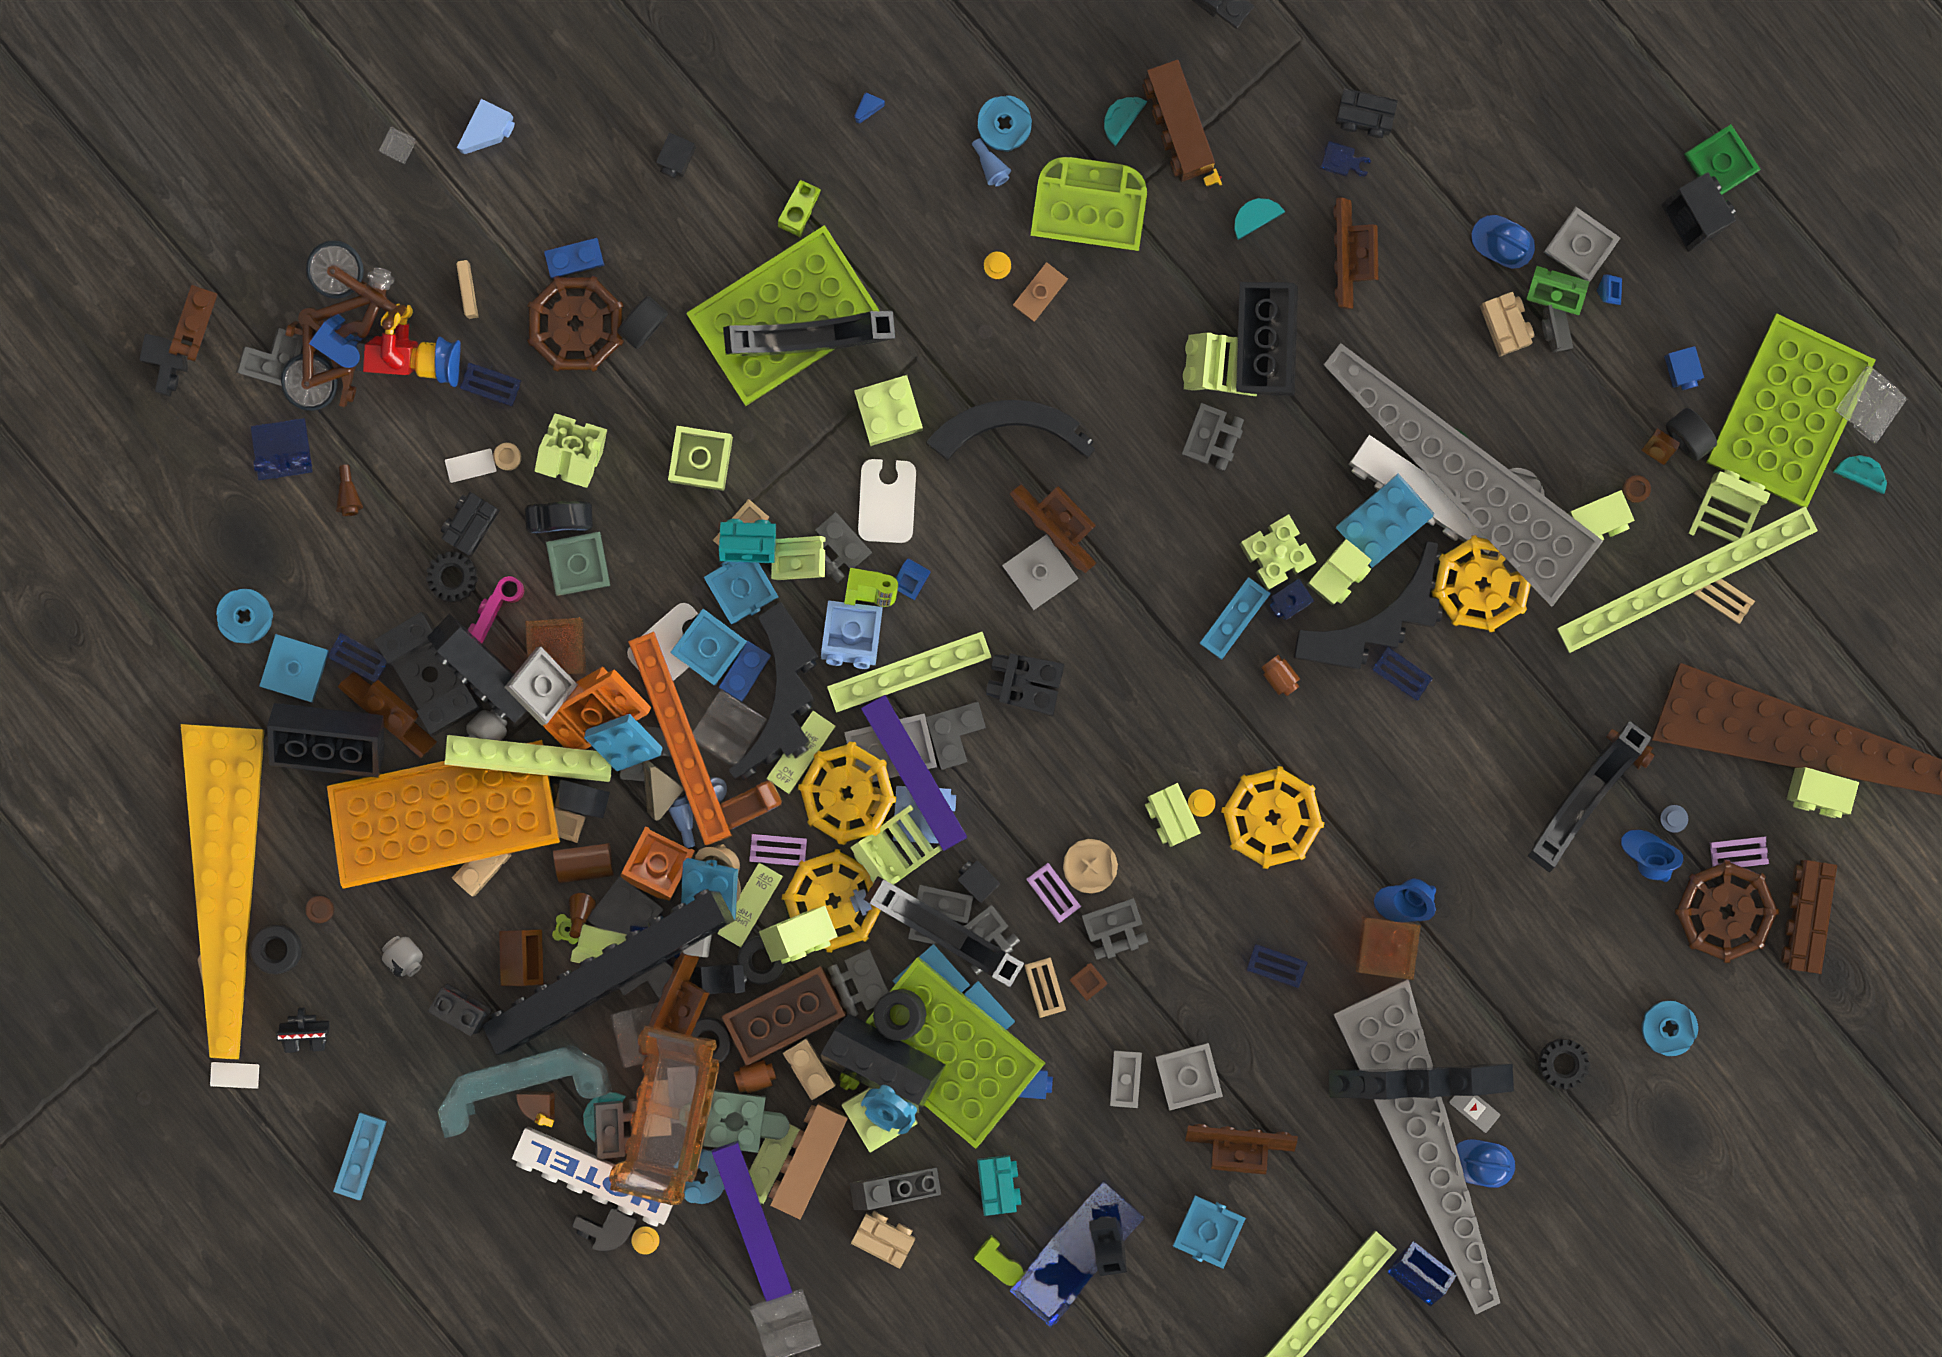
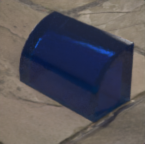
M1414 1241L1405 1248L1387 1272L1429 1306H1432L1446 1294L1457 1276Z

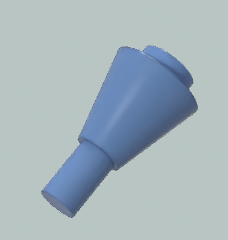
M981 138L976 139L972 146L980 156V162L988 185L1000 186L1009 179L1008 175L1011 169L992 152H989Z
M687 796L678 797L668 811L678 830L681 831L684 847L690 848L695 846L692 833L693 812Z

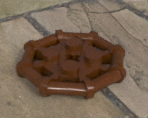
M558 275L527 305L529 307L528 345L533 346L553 366L554 371H597V367L624 343L622 337L617 333L618 328L622 324L623 302H619L598 281L596 276L559 277ZM565 288H586L584 296H568ZM559 292L562 299L556 302L551 310L544 307ZM594 292L608 305L607 307L600 310L590 300ZM540 314L548 316V332L541 334ZM611 315V334L604 332V316ZM573 317H578L579 321L584 323L576 332L573 331L571 326H568V322L573 321ZM552 338L562 348L558 356L544 343L545 341ZM601 338L606 340L607 343L593 356L590 351L593 345ZM568 352H584L586 359H566Z
M1724 860L1721 864L1696 874L1692 873L1689 876V882L1678 908H1675V914L1679 917L1689 942L1688 946L1692 950L1697 949L1723 960L1724 963H1730L1732 959L1759 948L1762 950L1765 947V940L1776 915L1779 914V908L1775 906L1765 882L1766 876L1763 873L1758 874L1733 864L1730 860ZM1722 875L1723 882L1717 886L1707 888L1703 883ZM1731 875L1746 880L1749 883L1745 888L1730 883ZM1697 889H1700L1703 895L1698 907H1690ZM1755 889H1757L1764 907H1755L1750 895ZM1727 904H1731V910L1734 911L1733 915L1727 916L1726 919L1722 918L1723 913L1719 911L1720 907H1726ZM1756 914L1764 915L1757 933L1754 934L1750 931V927ZM1691 915H1698L1701 920L1703 929L1698 933L1690 918ZM1708 934L1723 939L1722 948L1706 942L1704 939ZM1745 934L1750 939L1731 948L1730 940L1734 938H1739Z

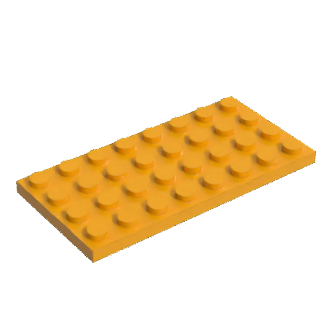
M540 740V741H535V742H530V743H526V744L544 745L543 742H542V740ZM445 761L380 774L379 778L366 777L327 786L342 888L559 843L549 776L444 765Z

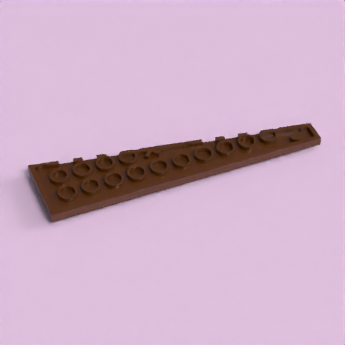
M1678 663L1651 738L1652 741L1793 768L1806 767L1835 776L1942 796V759L1682 663Z

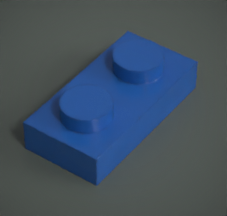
M597 238L544 251L551 279L558 275L562 277L605 266Z
M747 641L719 688L743 702L771 658V655Z

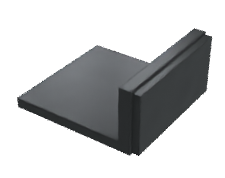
M1552 304L1548 305L1542 310L1544 316L1542 329L1545 340L1549 341L1551 353L1573 349L1566 311L1552 308Z

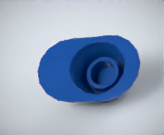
M1498 215L1486 216L1480 219L1473 228L1472 243L1476 250L1502 266L1511 269L1520 268L1526 265L1533 257L1535 245L1531 234L1524 227Z
M1631 830L1625 833L1621 839V846L1624 852L1637 861L1639 872L1648 879L1667 882L1671 878L1673 870L1680 867L1683 863V854L1680 850L1648 831Z
M1408 879L1401 885L1381 888L1374 898L1375 907L1383 917L1394 922L1430 920L1436 911L1434 903L1436 888L1435 886H1429L1420 879Z
M1465 1140L1456 1145L1465 1182L1485 1187H1500L1512 1178L1515 1171V1160L1512 1153L1506 1147L1480 1140Z

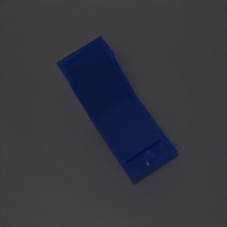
M1104 1180L1047 1242L1010 1289L1012 1294L1050 1328L1070 1308V1304L1098 1271L1094 1243L1089 1230V1221L1100 1217H1116L1117 1221H1120L1123 1241H1125L1145 1218Z

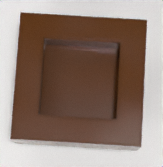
M1657 428L1644 444L1641 451L1665 465L1680 443Z
M1091 962L1069 979L1086 1001L1108 984Z

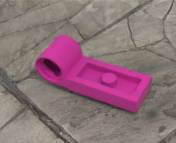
M504 577L498 582L489 599L484 598L477 612L480 614L477 623H472L468 629L482 644L503 601L514 603L523 597V584L514 577ZM509 582L516 583L518 588L517 593L513 597H506L504 594V586Z

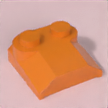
M645 826L621 873V877L636 888L657 898L670 901L682 878L683 862L687 858H692L695 850L688 849L651 831Z

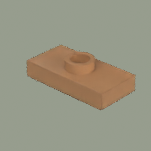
M1046 262L1013 304V307L1035 322L1068 281V278Z

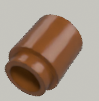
M1279 654L1261 667L1265 672L1263 676L1278 695L1284 693L1287 697L1299 687L1296 683L1300 680L1299 676L1285 658L1282 660Z
M765 1060L740 1067L739 1071L734 1072L740 1093L747 1092L749 1094L773 1086L772 1080L776 1079L772 1063L766 1064Z

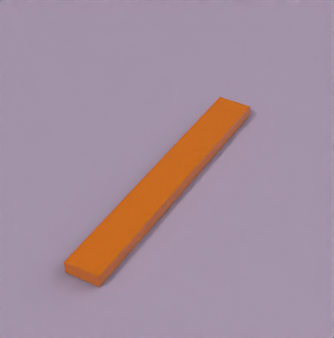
M655 632L628 641L704 844L707 846L732 836Z

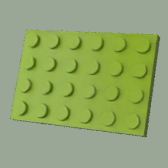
M824 225L686 314L739 397L747 406L835 349L778 355H726L723 327L729 325H776L820 321L857 315L869 311H879V309Z
M1776 313L1717 437V446L1711 450L1706 463L1723 471L1725 469L1733 471L1740 475V479L1748 483L1750 481L1760 483L1765 486V491L1803 508L1806 506L1807 508L1876 360Z
M917 957L891 991L905 989L917 994L925 1004V1024L918 1033L906 1040L900 1041L946 1064L924 1105L976 1149L1045 1065V1062L925 961ZM897 1004L891 1008L890 1018L893 1023L901 1026L909 1021L910 1013L907 1007ZM872 1013L866 1023L876 1028Z

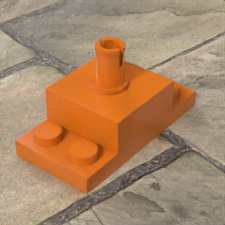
M601 667L576 682L578 684L550 721L543 726L564 748L586 750L592 746L584 738L587 729L627 714H631L637 721L646 716L651 707L615 669L607 672L604 667Z

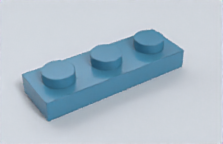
M1248 577L1199 644L1222 660L1271 593Z
M362 1112L359 1113L333 1192L361 1200L387 1123L386 1120Z

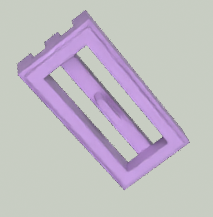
M752 834L749 862L800 866L798 863L802 860L805 862L807 839ZM757 840L801 844V848L757 846ZM756 851L800 855V859L756 857Z
M1766 837L1711 842L1712 867L1718 865L1719 858L1760 854L1761 859L1731 863L1741 867L1769 864L1765 843ZM1754 843H1759L1760 847L1757 849L1717 853V848Z
M1049 863L1026 879L1059 923L1081 907ZM1044 872H1049L1073 904L1071 908L1067 907L1043 875ZM1039 877L1063 909V914L1060 915L1034 881L1036 878Z

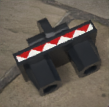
M299 1007L297 1016H288V1023H280L279 1032L276 1033L277 1041L282 1042L285 1053L299 1051L300 1040H309L311 1051H323L330 1030V1022L316 1021V1015H306L305 1007Z

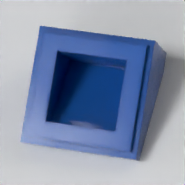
M864 93L855 113L856 122L860 124L885 106V101L869 93Z
M907 559L895 578L898 582L897 591L915 600L931 572L916 562Z

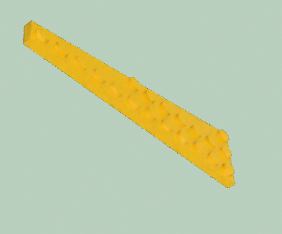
M181 724L209 1057L239 1059L265 730Z

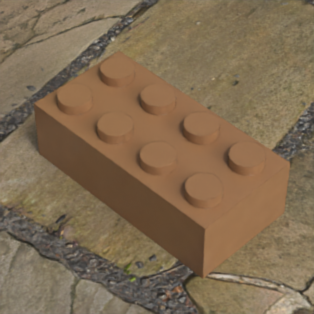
M819 1101L817 1107L811 1105L804 1119L808 1126L805 1132L802 1130L798 1132L792 1147L796 1148V1152L793 1157L787 1156L780 1171L785 1175L782 1181L776 1180L768 1196L773 1199L770 1206L801 1220L848 1119L846 1113Z

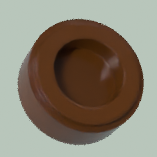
M1634 475L1624 482L1622 492L1629 502L1640 503L1649 497L1651 485L1645 477Z
M315 896L307 902L306 915L312 922L325 923L332 918L334 904L328 897Z

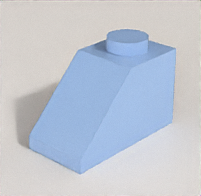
M481 99L457 149L461 153L467 154L502 142L504 136L508 138L514 128L515 123L512 122V114Z

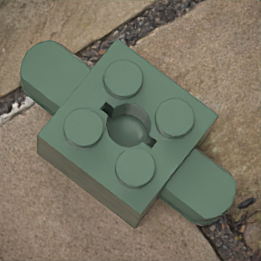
M711 1089L709 1104L689 1102L684 1105L680 1112V1121L683 1126L688 1129L705 1131L703 1146L718 1148L738 1141L741 1151L758 1153L761 1138L780 1140L788 1134L790 1128L789 1120L784 1114L764 1111L765 1095Z

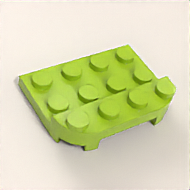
M1058 157L1049 161L1039 176L1030 236L1139 251L1147 198V188L1142 175L1128 165L1074 157Z

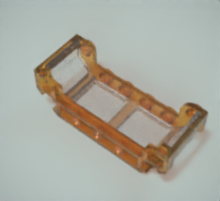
M655 1025L644 1026V1030L641 1031L638 1039L641 1051L648 1054L642 1066L644 1073L643 1082L637 1090V1099L639 1101L637 1110L631 1118L633 1129L631 1138L627 1140L625 1146L626 1161L619 1162L617 1166L612 1167L609 1175V1181L611 1182L610 1190L668 1205L681 1204L685 1197V1193H683L685 1182H693L698 1170L719 1071V1061L712 1059L713 1050L715 1051L717 1047L716 1040L660 1029L659 1026Z

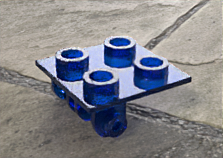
M305 418L251 426L255 453L253 464L259 481L313 473Z

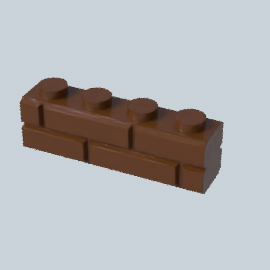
M1800 860V865H1795L1793 880L1797 881L1796 892H1791L1789 908H1793L1792 919L1787 920L1785 935L1789 936L1788 947L1784 946L1781 954V962L1785 963V969L1822 973L1837 865Z

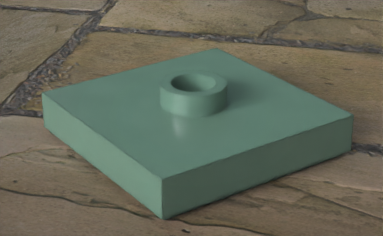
M601 532L546 542L556 596L611 586Z

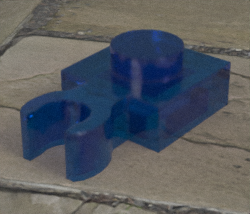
M1329 141L1320 169L1347 176L1349 169H1351L1359 176H1367L1368 172L1360 170L1359 164L1361 162L1370 164L1371 159L1368 157H1353L1354 148Z

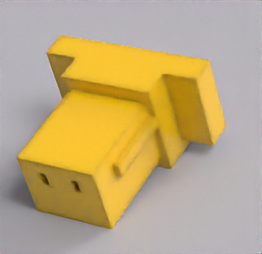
M1213 169V174L1204 178L1206 186L1215 183L1222 185L1220 180L1222 176L1218 174L1216 169Z
M540 1113L535 1118V1123L538 1125L552 1127L554 1122L553 1119L547 1118Z

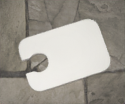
M868 460L862 465L859 535L866 541L905 543L911 539L913 534L916 469L911 462L896 460L898 478L893 484L887 485L881 482L879 478L883 460Z
M680 603L643 634L655 632L673 681L689 668L688 665L670 653L684 635L682 631L683 624L698 615L696 610L687 603ZM629 647L627 652L628 658L638 669L632 650Z

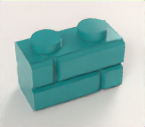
M729 519L727 522L720 523V561L775 563L776 524H771L767 520L743 523L740 519Z
M1010 1155L977 1159L984 1216L1017 1212L1016 1205L1022 1204L1020 1188L1014 1189L1013 1178L1018 1177L1016 1161H1011Z

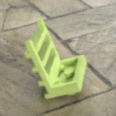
M1212 333L1189 335L1185 346L1187 358L1186 367L1183 371L1184 389H1209L1257 396V394L1236 392L1238 337H1228ZM1226 343H1230L1226 386L1222 385L1225 347Z
M1726 469L1724 473L1719 471L1712 477V481L1706 490L1705 497L1698 508L1699 510L1688 534L1694 536L1699 527L1734 542L1749 534L1760 507L1767 503L1771 493L1764 491L1765 486L1760 483L1750 481L1748 484L1739 480L1740 475ZM1712 497L1750 514L1747 523L1707 506L1710 498ZM1704 512L1744 529L1741 537H1736L1701 521Z
M911 805L880 827L881 832L878 835L866 836L851 847L856 860L869 873L872 883L879 876L894 885L942 850L940 845L933 849L908 814L913 810ZM899 819L924 852V857L919 855L897 824ZM889 828L914 864L909 866L884 830Z

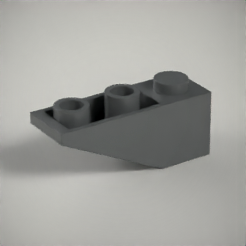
M937 1168L875 1177L849 1183L854 1210H871L941 1195Z

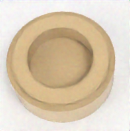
M502 443L494 450L493 459L500 469L510 471L519 466L521 452L514 444Z

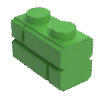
M1537 266L1527 300L1545 306L1552 304V308L1580 315L1589 281L1553 270L1549 272L1548 269Z

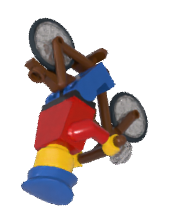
M326 241L315 247L309 254L306 272L310 284L317 292L328 298H344L353 292H356L359 296L319 310L307 307L299 313V321H294L288 325L286 336L292 337L295 334L303 336V354L293 357L284 366L281 374L282 391L294 406L312 411L327 406L333 400L337 391L338 378H342L343 382L339 406L345 407L347 402L352 403L356 394V387L352 386L355 371L409 375L415 370L419 377L435 378L439 383H449L452 387H456L459 380L461 342L457 340L454 343H450L443 337H438L436 343L421 342L418 346V342L409 340V324L407 319L413 313L411 306L395 305L385 296L386 290H389L390 285L394 283L395 278L390 276L391 272L382 268H374V272L370 271L367 274V278H369L367 284L362 280L363 263L355 249L341 241ZM369 304L362 320H355L342 325L345 319L339 314ZM382 308L386 311L381 319V325L385 332L382 333V336L368 335L378 310ZM356 332L358 336L354 337L351 333ZM316 349L331 358L334 367L323 357L316 355Z

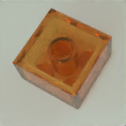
M582 618L525 621L527 658L535 648L542 647L568 675L586 674L584 620Z
M1363 917L1356 972L1413 980L1421 925Z

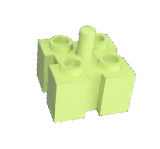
M555 413L549 425L548 433L545 434L539 446L535 472L554 478L560 474L563 481L587 488L593 476L594 468L597 467L603 454L607 429L586 423L585 427L575 425V419Z
M1290 515L1271 524L1268 527L1270 531L1268 535L1263 536L1261 531L1240 543L1249 562L1257 560L1261 569L1256 574L1267 591L1287 580L1288 577L1285 574L1287 571L1292 569L1296 575L1316 563L1307 544L1304 543L1299 546L1294 538L1300 532Z

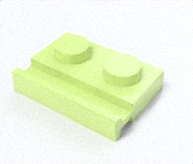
M825 537L776 539L775 563H772L771 579L787 580L825 577V550L823 549Z

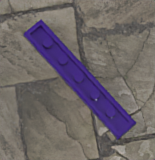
M884 695L861 708L942 850L945 851L966 839L967 836L887 697Z
M738 1141L713 1149V1158L766 1302L792 1293L791 1285Z

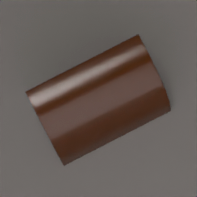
M610 843L553 851L559 883L614 876Z
M542 929L499 931L501 986L543 985Z
M522 1091L516 1094L518 1105L528 1118L535 1121L537 1114L540 1113L547 1118L555 1119V1091Z

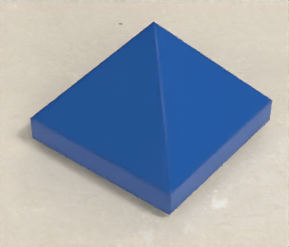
M1603 275L1596 290L1603 302L1621 305L1622 278Z

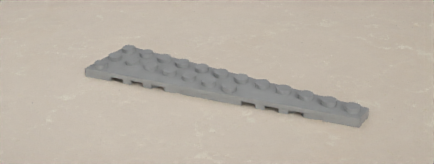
M1340 343L1324 366L1552 607L1599 548L1603 540Z
M1408 979L1333 1014L1359 1069L1433 1067ZM1407 1097L1374 1100L1474 1314L1476 1315L1499 1304L1500 1299L1488 1263L1486 1250L1442 1097Z

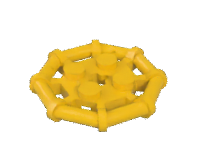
M1472 535L1469 540L1450 552L1441 554L1435 589L1431 592L1433 597L1440 599L1439 603L1443 606V609L1452 620L1451 624L1454 626L1463 625L1489 630V633L1495 632L1494 629L1518 614L1526 612L1530 584L1518 571L1510 573L1505 568L1503 562L1506 558L1500 552L1497 557L1481 554L1480 549L1499 551L1488 539ZM1473 550L1474 556L1468 562L1460 564L1456 561ZM1450 569L1457 571L1454 584H1446ZM1482 577H1486L1487 582L1490 583L1484 589H1480L1479 585L1475 584L1476 581H1481ZM1512 582H1520L1516 598L1509 595ZM1456 593L1460 602L1463 603L1458 609L1449 598V594ZM1506 602L1511 606L1493 617L1491 610L1498 609L1502 603ZM1468 609L1484 611L1486 619L1469 616L1466 613Z
M851 741L847 745L823 752L817 751L802 783L798 784V790H801L809 819L807 821L809 826L816 827L836 839L838 844L845 845L848 841L869 835H878L881 832L880 827L892 804L896 802V796L893 794L886 769V761L878 759L858 747L856 742ZM846 756V765L833 766L831 760ZM856 759L869 765L871 768L868 771L863 770L855 765ZM821 768H823L827 772L821 785L814 784ZM877 775L882 793H877L876 789L873 788L872 782L874 781L872 777ZM850 786L852 788L851 793L854 796L853 798L845 799L842 790ZM812 792H819L820 794L819 802L824 809L819 812L817 811ZM875 801L881 802L874 817L869 814ZM831 815L841 821L839 828L830 824L824 818ZM862 818L864 826L850 829V821Z
M1277 766L1276 769L1241 776L1239 784L1221 813H1224L1228 828L1231 849L1237 850L1259 863L1264 869L1297 859L1302 861L1306 858L1305 854L1319 830L1324 828V822L1321 820L1314 792L1316 788L1283 770L1281 766ZM1274 781V789L1258 793L1254 786ZM1282 782L1300 793L1293 798L1281 791ZM1248 790L1253 796L1245 810L1238 809L1239 803ZM1305 799L1310 819L1301 818L1298 802ZM1271 809L1275 813L1280 814V819L1277 820V825L1272 826L1271 822L1265 821V817L1269 815V810ZM1236 816H1244L1248 832L1242 836L1240 835ZM1300 825L1307 826V831L1300 843L1297 844L1292 838L1297 833ZM1251 837L1265 845L1264 852L1258 851L1246 842ZM1287 842L1292 849L1272 854V846Z
M835 849L834 852L806 860L805 862L803 860L798 863L800 866H798L785 894H782V900L785 901L789 917L792 918L799 915L800 912L796 902L805 901L808 911L825 906L834 929L850 924L855 932L829 940L831 945L824 948L827 950L826 952L832 953V950L862 940L864 942L869 939L868 935L881 910L871 905L872 909L868 911L860 926L854 921L858 912H855L850 897L854 896L853 890L857 889L859 891L857 884L861 881H865L868 891L873 885L870 875L864 866L852 857L840 852V849ZM833 864L832 873L817 877L813 871L814 869ZM840 864L859 874L854 880L839 873ZM807 875L812 880V883L806 895L797 894ZM830 893H834L836 897H841V901L838 902V908L833 909L832 905H826L825 900L829 899Z

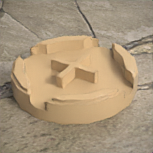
M1094 839L1078 841L1071 846L1064 857L1063 870L1067 881L1072 887L1084 893H1096L1106 889L1116 877L1118 867L1117 859L1112 849L1102 841Z

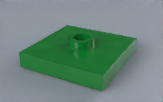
M1731 124L1684 154L1698 177L1707 172L1711 177H1716L1722 188V191H1720L1721 195L1761 170Z

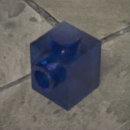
M1297 579L1270 598L1273 603L1269 606L1278 619L1283 617L1284 620H1287L1314 602L1300 579Z

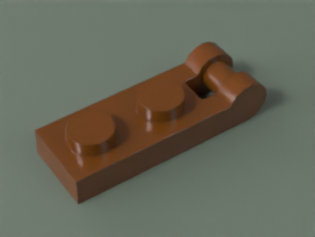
M191 285L168 353L173 355L179 353L188 356V360L195 362L218 295L217 293ZM181 340L192 342V345L189 346L181 343Z

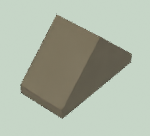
M647 760L643 762L647 813L654 820H660L684 788Z

